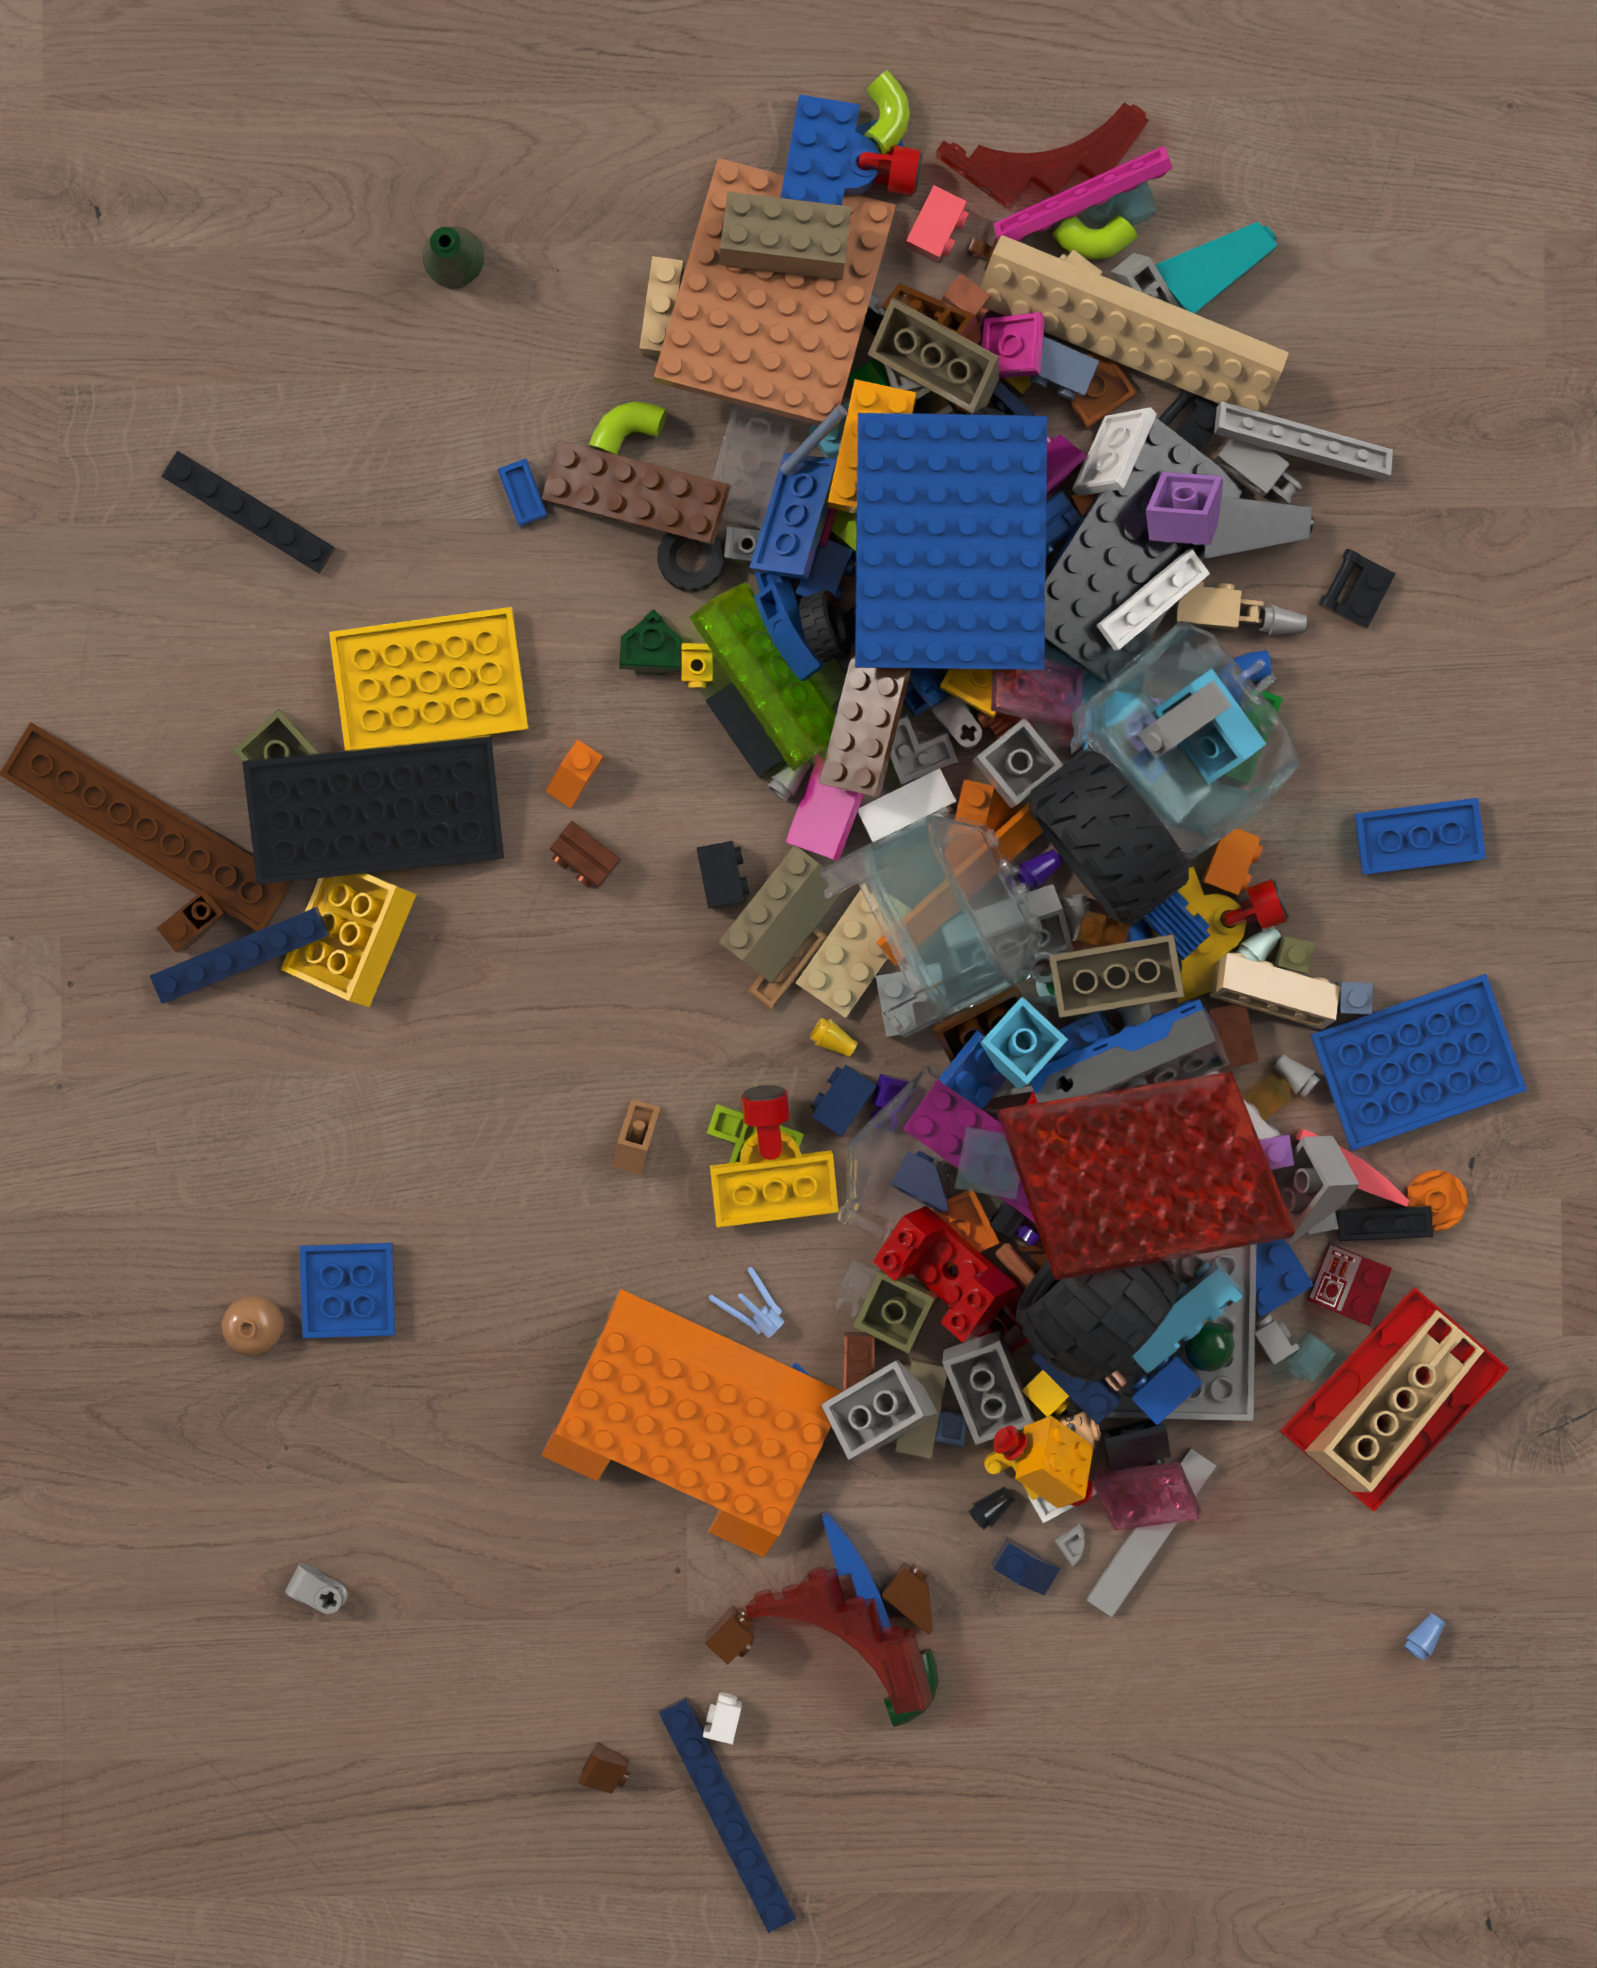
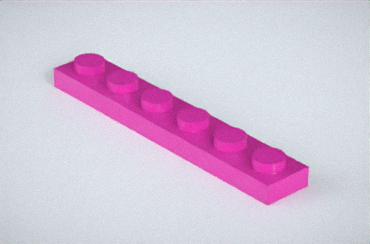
M1165 146L1159 147L993 223L998 241L1000 236L1004 235L1020 242L1026 235L1035 231L1047 230L1053 223L1064 218H1073L1083 209L1092 205L1104 204L1110 197L1118 193L1130 192L1137 188L1140 183L1149 179L1163 177L1169 170L1173 169Z

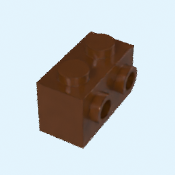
M732 1605L707 1632L705 1644L727 1665L737 1655L742 1658L754 1645L752 1642L755 1638V1626L752 1624L754 1621L753 1617L745 1609L740 1608L737 1610Z

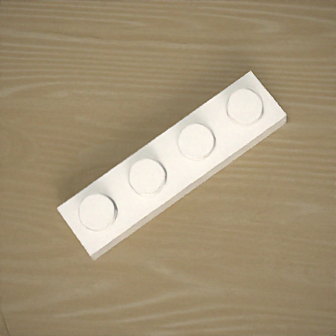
M1189 549L1102 620L1097 627L1112 648L1119 650L1210 573L1194 550Z

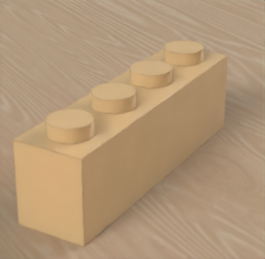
M1227 953L1215 962L1210 997L1324 1029L1336 1020L1340 986L1329 983V980L1325 978H1311L1301 975L1299 971L1273 967V964L1267 961L1256 962L1246 959L1240 953Z

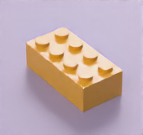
M855 379L829 494L828 508L856 514L857 414H913L916 392Z

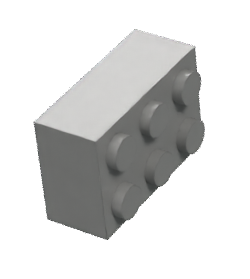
M1002 1330L944 1350L942 1363L975 1445L994 1439L995 1434L1006 1426L1012 1425L1018 1431L1034 1422V1410L1029 1398L1022 1392L1024 1385Z

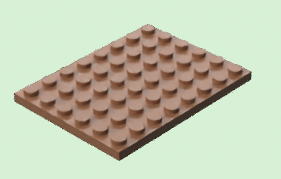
M718 158L653 376V382L819 426L842 403L896 205L860 195L844 194L842 206H850L851 214L843 280L719 265L727 191L780 198L784 175Z

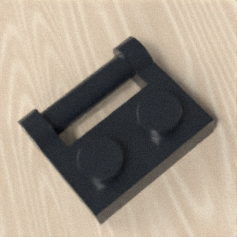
M1181 388L1179 396L1158 419L1166 426H1169L1189 402L1195 405L1197 408L1175 433L1200 451L1214 435L1216 408L1202 396Z
M1346 549L1342 555L1344 560L1326 595L1321 596L1318 605L1367 629L1396 573L1351 549ZM1354 566H1357L1362 571L1343 606L1337 602V599Z

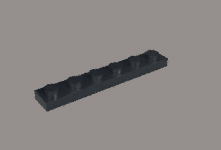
M178 450L161 476L318 574L321 573L335 550L334 546Z

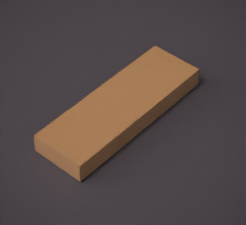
M815 928L773 983L759 975L748 989V992L770 1009H773L828 936Z

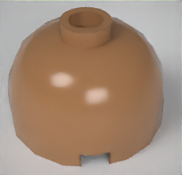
M246 1295L235 1300L226 1309L221 1322L222 1335L226 1344L236 1353L245 1356H260L271 1351L280 1341L284 1331V1317L279 1307L261 1295Z

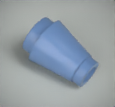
M1430 1613L1405 1638L1407 1642L1404 1648L1415 1657L1425 1661L1428 1656H1432L1446 1623Z

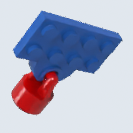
M799 94L780 198L843 205L844 194L858 195L865 193L872 184L888 186L887 192L913 196V193H917L923 153H920V149L895 145L893 155L880 154L876 145L869 138L855 133L860 104Z

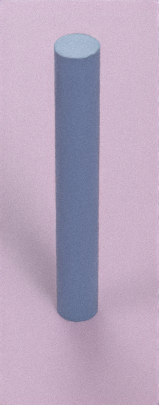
M838 405L780 466V470L784 475L789 476L847 415L846 409Z

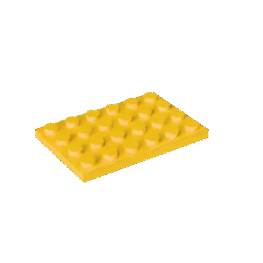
M512 607L329 632L345 750L529 730Z

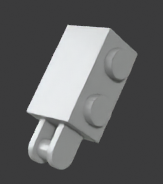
M1231 438L1215 459L1216 462L1261 497H1264L1269 491L1282 502L1290 504L1292 501L1291 496L1296 490L1300 491L1302 489V485L1285 472L1289 463L1285 461L1287 457L1282 452ZM1278 478L1286 483L1281 490L1274 485Z

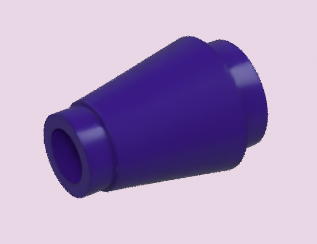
M1052 849L1021 863L1020 868L1015 873L1024 888L1030 891L1033 888L1038 889L1058 867L1063 865V862L1057 852Z

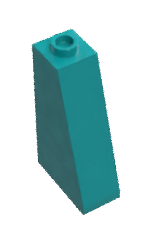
M1258 221L1162 261L1155 266L1180 308L1197 315L1272 254L1278 246L1275 242L1277 238L1267 225L1263 227Z

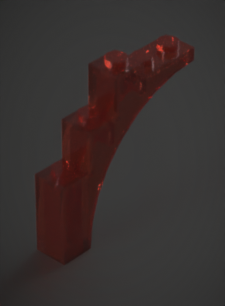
M825 1567L813 1568L807 1572V1575L799 1584L786 1586L782 1591L772 1593L770 1589L759 1591L754 1594V1598L745 1606L749 1618L765 1616L794 1618L817 1625L840 1637L859 1652L875 1670L889 1694L896 1714L926 1709L933 1699L914 1629L903 1630L901 1626H896L884 1631L875 1598L864 1600V1597L859 1596L845 1602L836 1568L825 1570Z

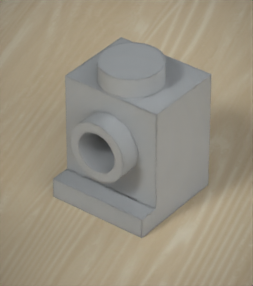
M727 526L725 561L751 563L761 530ZM745 539H750L753 542V547L749 550H745L741 546Z
M1270 1313L1255 1322V1338L1272 1364L1275 1365L1300 1349L1294 1340L1290 1342L1287 1340L1292 1336L1283 1321L1277 1323Z

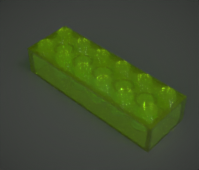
M744 582L710 599L689 618L696 627L697 632L703 637L713 652L714 657L730 677L731 682L745 699L748 707L755 714L767 735L772 739L784 760L795 771L827 752L836 713L811 677L806 681H800L788 666L763 623L754 600L755 593L748 583Z

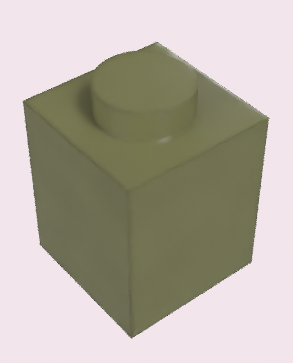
M1281 936L1273 966L1308 973L1315 943Z

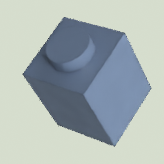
M1336 982V985L1340 986L1337 1013L1372 1014L1373 983Z

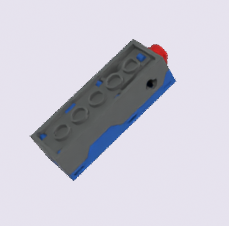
M1200 999L1186 1001L1172 1011L1155 1014L1144 1023L1137 1026H1127L1116 1035L1097 1039L1086 1048L1069 1051L1062 1058L1053 1062H1047L1030 1081L1034 1091L1028 1099L1026 1107L1034 1124L1040 1125L1048 1121L1059 1137L1230 1065L1216 1026Z

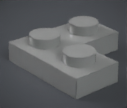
M908 716L900 717L890 754V759L900 784L958 762L946 731L918 742Z

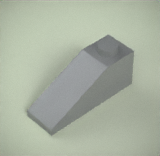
M1133 253L1110 271L1116 282L1180 308L1150 257Z
M1213 680L1138 733V736L1154 758L1157 759L1232 705Z

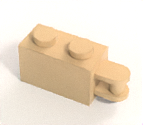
M1201 581L1176 602L1174 625L1235 631L1239 623L1262 624V619L1259 616L1260 607H1264V602L1241 599L1242 590H1234L1235 585L1217 583L1216 588L1204 587V582ZM1240 606H1248L1247 617L1239 616Z

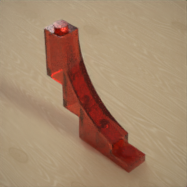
M1124 102L1115 114L1101 127L1086 137L1057 149L1033 153H1012L978 145L968 158L965 156L967 152L960 145L954 142L949 144L943 141L936 151V158L1011 211L1031 182L1051 196H1055L1065 189L1078 170L1092 179L1118 167L1147 128L1149 120L1145 118L1146 113L1134 104L1129 106Z

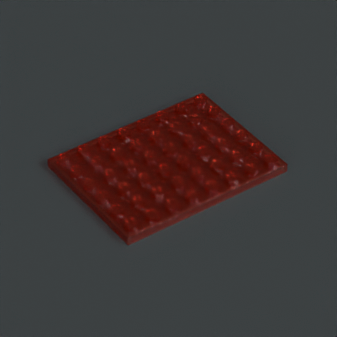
M1232 1071L1000 1109L998 1113V1119L1055 1280L1292 1238L1296 1232Z

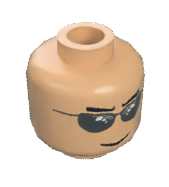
M1085 1412L1062 1416L1059 1419L1062 1424L1092 1444L1093 1450H1095L1097 1442L1101 1441L1099 1424L1097 1425Z

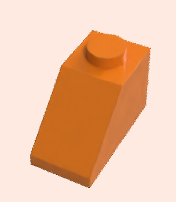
M577 739L560 764L546 792L572 809L606 758Z

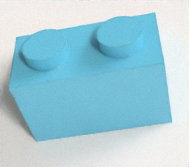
M1021 997L980 1043L996 1069L1015 1087L1021 1089L1036 1076L1068 1039L1029 1002Z

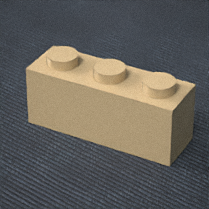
M652 256L640 341L641 355L660 356L684 275L683 260Z

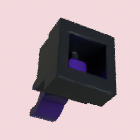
M1002 1201L989 1219L990 1226L998 1232H1002L1009 1238L1015 1232L1033 1247L1041 1238L1040 1234L1022 1223L1025 1216L1005 1201Z

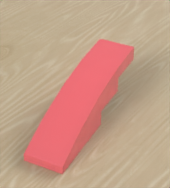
M1299 1128L1296 1140L1300 1141L1303 1137L1318 1135ZM1339 1146L1359 1183L1358 1189L1406 1207L1408 1206L1409 1200L1386 1177L1358 1156Z

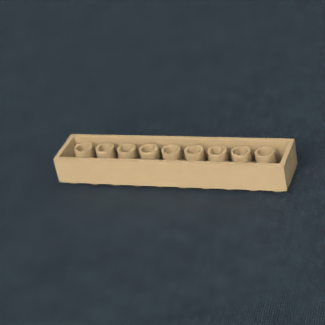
M1001 235L980 285L981 289L991 295L986 304L989 310L1004 316L1041 312L1045 316L1044 332L1219 404L1223 401L1263 413L1282 374L1289 353L1004 235Z

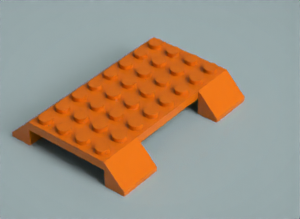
M620 1288L607 1315L608 1320L557 1428L554 1427L541 1456L595 1481H598L610 1460H614L718 1508L708 1532L764 1557L779 1537L831 1428V1424L821 1404L842 1393V1390Z

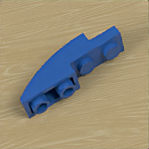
M754 572L760 592L754 596V600L763 623L788 666L800 681H806L822 669L825 664L816 658L806 640L801 625L800 611L790 579L785 576Z

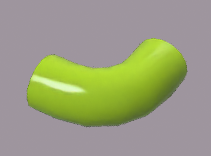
M887 69L865 90L878 106L880 116L877 122L865 132L864 136L876 145L880 154H889L895 145H898L907 132L910 118L907 95L898 80Z
M1116 214L1100 229L1086 227L1076 216L1066 219L1051 236L1070 253L1072 250H1075L1085 259L1095 261L1115 256L1127 248L1138 237V234L1125 218Z
M637 401L617 405L602 417L593 432L588 446L595 450L618 455L624 438L630 433L641 432L658 438L667 417V409Z

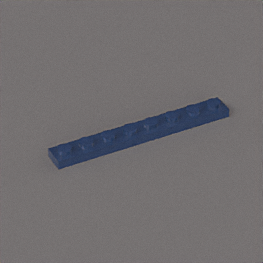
M685 1697L659 1710V1715L767 1932L769 1933L795 1920L796 1915L708 1739L703 1737L704 1730L688 1698Z

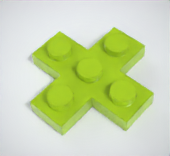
M716 1104L707 1134L736 1143L729 1162L734 1163L740 1162L741 1149L746 1140L757 1132V1128L744 1123L743 1112ZM780 1125V1130L790 1134L800 1147L804 1133Z

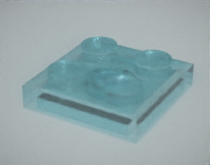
M966 1126L955 1188L1016 1199L1028 1138Z

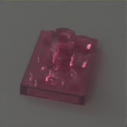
M1045 660L1044 670L993 669L991 711L1077 730L1081 726L1083 669Z
M1180 1462L1096 1473L1093 1479L1114 1530L1198 1520L1202 1512Z

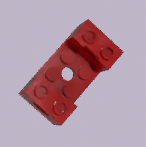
M928 1206L904 1215L872 1261L894 1282L913 1274L944 1301L950 1309L940 1323L963 1343L987 1330L1017 1287L1014 1282ZM949 1262L954 1263L958 1267L959 1273L957 1277L949 1273Z

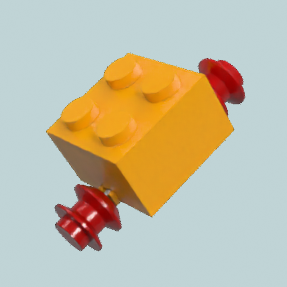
M1053 1416L1024 1426L1023 1433H1017V1429L1010 1425L1000 1429L995 1434L993 1447L996 1453L1003 1454L1004 1458L1008 1461L1019 1457L1015 1479L1053 1506L1061 1508L1071 1504L1074 1507H1079L1090 1500L1093 1484L1088 1478L1093 1445Z

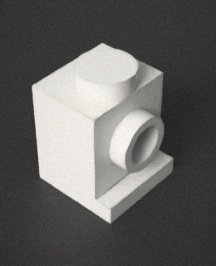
M719 1693L717 1704H710L706 1722L712 1724L711 1726L705 1724L704 1738L733 1744L742 1702L737 1701L736 1696L728 1693Z

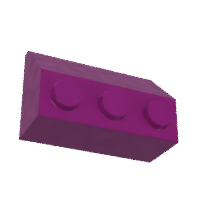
M1061 434L1054 439L1051 436L1047 437L1046 498L1082 467L1087 457Z

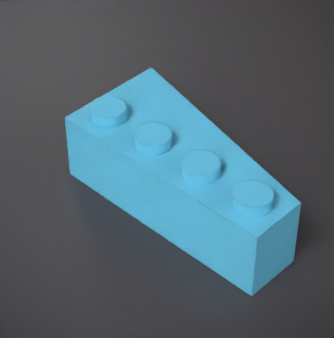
M1216 1260L1211 1264L1206 1261L1193 1272L1195 1278L1187 1285L1184 1282L1179 1284V1294L1172 1309L1148 1341L1132 1356L1147 1374L1180 1347L1178 1342L1182 1338L1184 1341H1188L1198 1334L1204 1326L1202 1322L1206 1318L1208 1321L1212 1319L1214 1321L1223 1314L1227 1301L1231 1299L1236 1303L1243 1297L1240 1287Z

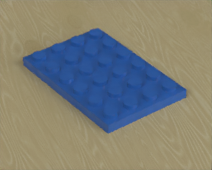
M1487 974L1470 978L1378 1010L1372 1014H1367L1310 1034L1350 1151L1527 1090Z

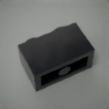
M732 840L696 847L708 908L745 902L744 895H748L750 892L747 877H740L738 865L744 864L741 846L735 847Z

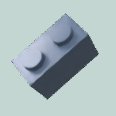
M1043 336L1040 374L1029 375V382L1042 388H1046L1047 384L1059 389L1058 395L1069 400H1074L1075 397L1081 398L1086 394L1099 361Z

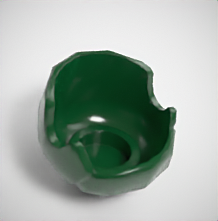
M1206 1322L1200 1332L1186 1342L1185 1351L1187 1359L1198 1370L1216 1371L1224 1367L1231 1359L1235 1342L1232 1333L1224 1325Z

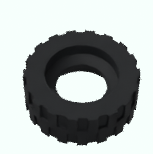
M666 534L662 537L657 550V563L663 577L671 586L684 592L692 591L693 593L702 589L706 590L711 584L717 582L718 577L722 575L725 564V551L717 535L713 546L671 534ZM689 542L701 545L707 556L703 568L692 573L682 570L676 561L678 549L683 544Z
M823 590L801 599L799 604L801 625L806 640L816 658L826 663L848 655L849 651H851L850 631L843 610L834 594L829 592V590Z

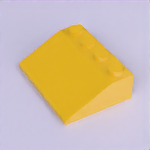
M368 873L319 878L305 911L318 906L330 935L288 952L280 970L345 1000L370 1007L417 894Z

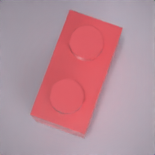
M933 185L906 240V248L937 263L940 262L942 256L948 258L955 244V240L951 239L956 228L960 230L963 228L969 213L965 211L967 201Z

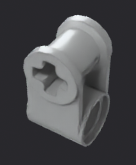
M948 694L930 707V710L945 730H948L961 748L974 749L981 743L982 729L970 713L971 711L965 702ZM966 727L968 730L974 728L976 730L974 741L961 739L963 728Z
M306 1563L298 1564L285 1590L286 1594L293 1599L306 1603L325 1614H333L338 1611L348 1598L347 1589L341 1582L330 1578L317 1568ZM329 1592H333L335 1594L333 1597L335 1601L333 1603H330L328 1601Z

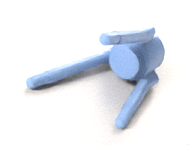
M749 1267L748 1272L770 1307L769 1309L763 1306L759 1310L742 1293L738 1294V1298L755 1314L752 1318L753 1320L713 1295L709 1296V1300L750 1326L758 1335L762 1332L769 1338L785 1322L779 1316L782 1310L775 1304L754 1268Z

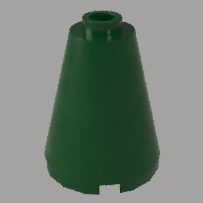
M458 226L441 227L433 232L425 244L423 264L428 275L437 284L447 288H462L480 275L484 265V251L479 239L469 230Z

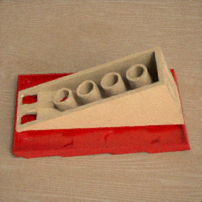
M1414 1287L1402 1297L1345 1361L1304 1402L1279 1432L1370 1511L1375 1512L1501 1379L1509 1368Z

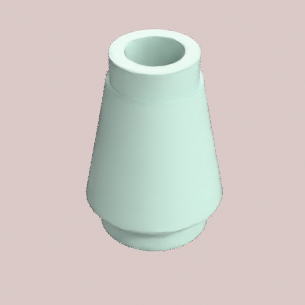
M1274 927L1265 931L1261 929L1240 943L1236 953L1243 954L1246 959L1256 962L1265 961L1281 938V935Z

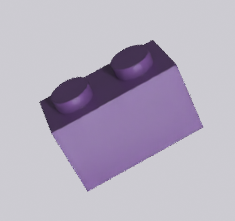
M1162 472L1146 509L1149 540L1210 545L1218 527L1223 476Z

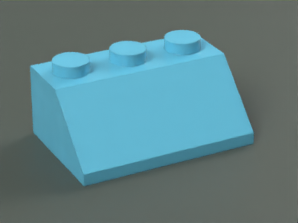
M1212 668L1154 709L1159 717H1161L1213 680L1232 705L1179 743L1208 784H1211L1244 762L1266 745V742Z

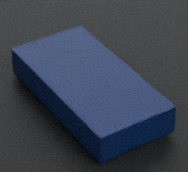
M525 458L498 468L519 528L547 518V512L527 459Z

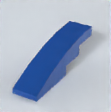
M829 1511L822 1512L838 1576L851 1573L858 1602L871 1600L879 1630L891 1627L890 1618L881 1592L865 1559L850 1536Z

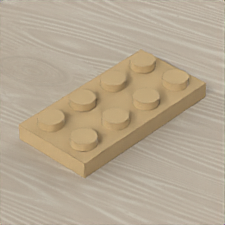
M865 882L796 981V984L846 1018L887 960V956L876 942L900 921L908 911Z

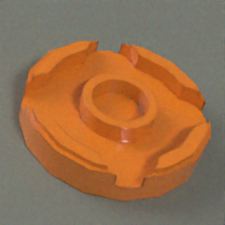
M1437 1169L1424 1171L1414 1177L1407 1187L1405 1195L1409 1200L1408 1206L1431 1205L1433 1231L1448 1230L1458 1224L1468 1204L1466 1189L1461 1181L1451 1173Z

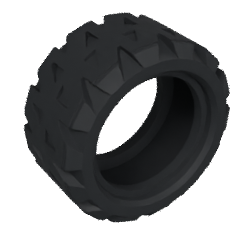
M1087 749L1085 751L1082 750L1030 791L1029 810L1046 837L1093 897L1118 922L1129 925L1136 924L1187 884L1189 880V865L1179 846L1143 797L1103 754Z

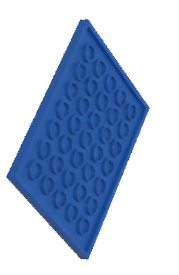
M857 414L855 668L1044 670L1047 416Z

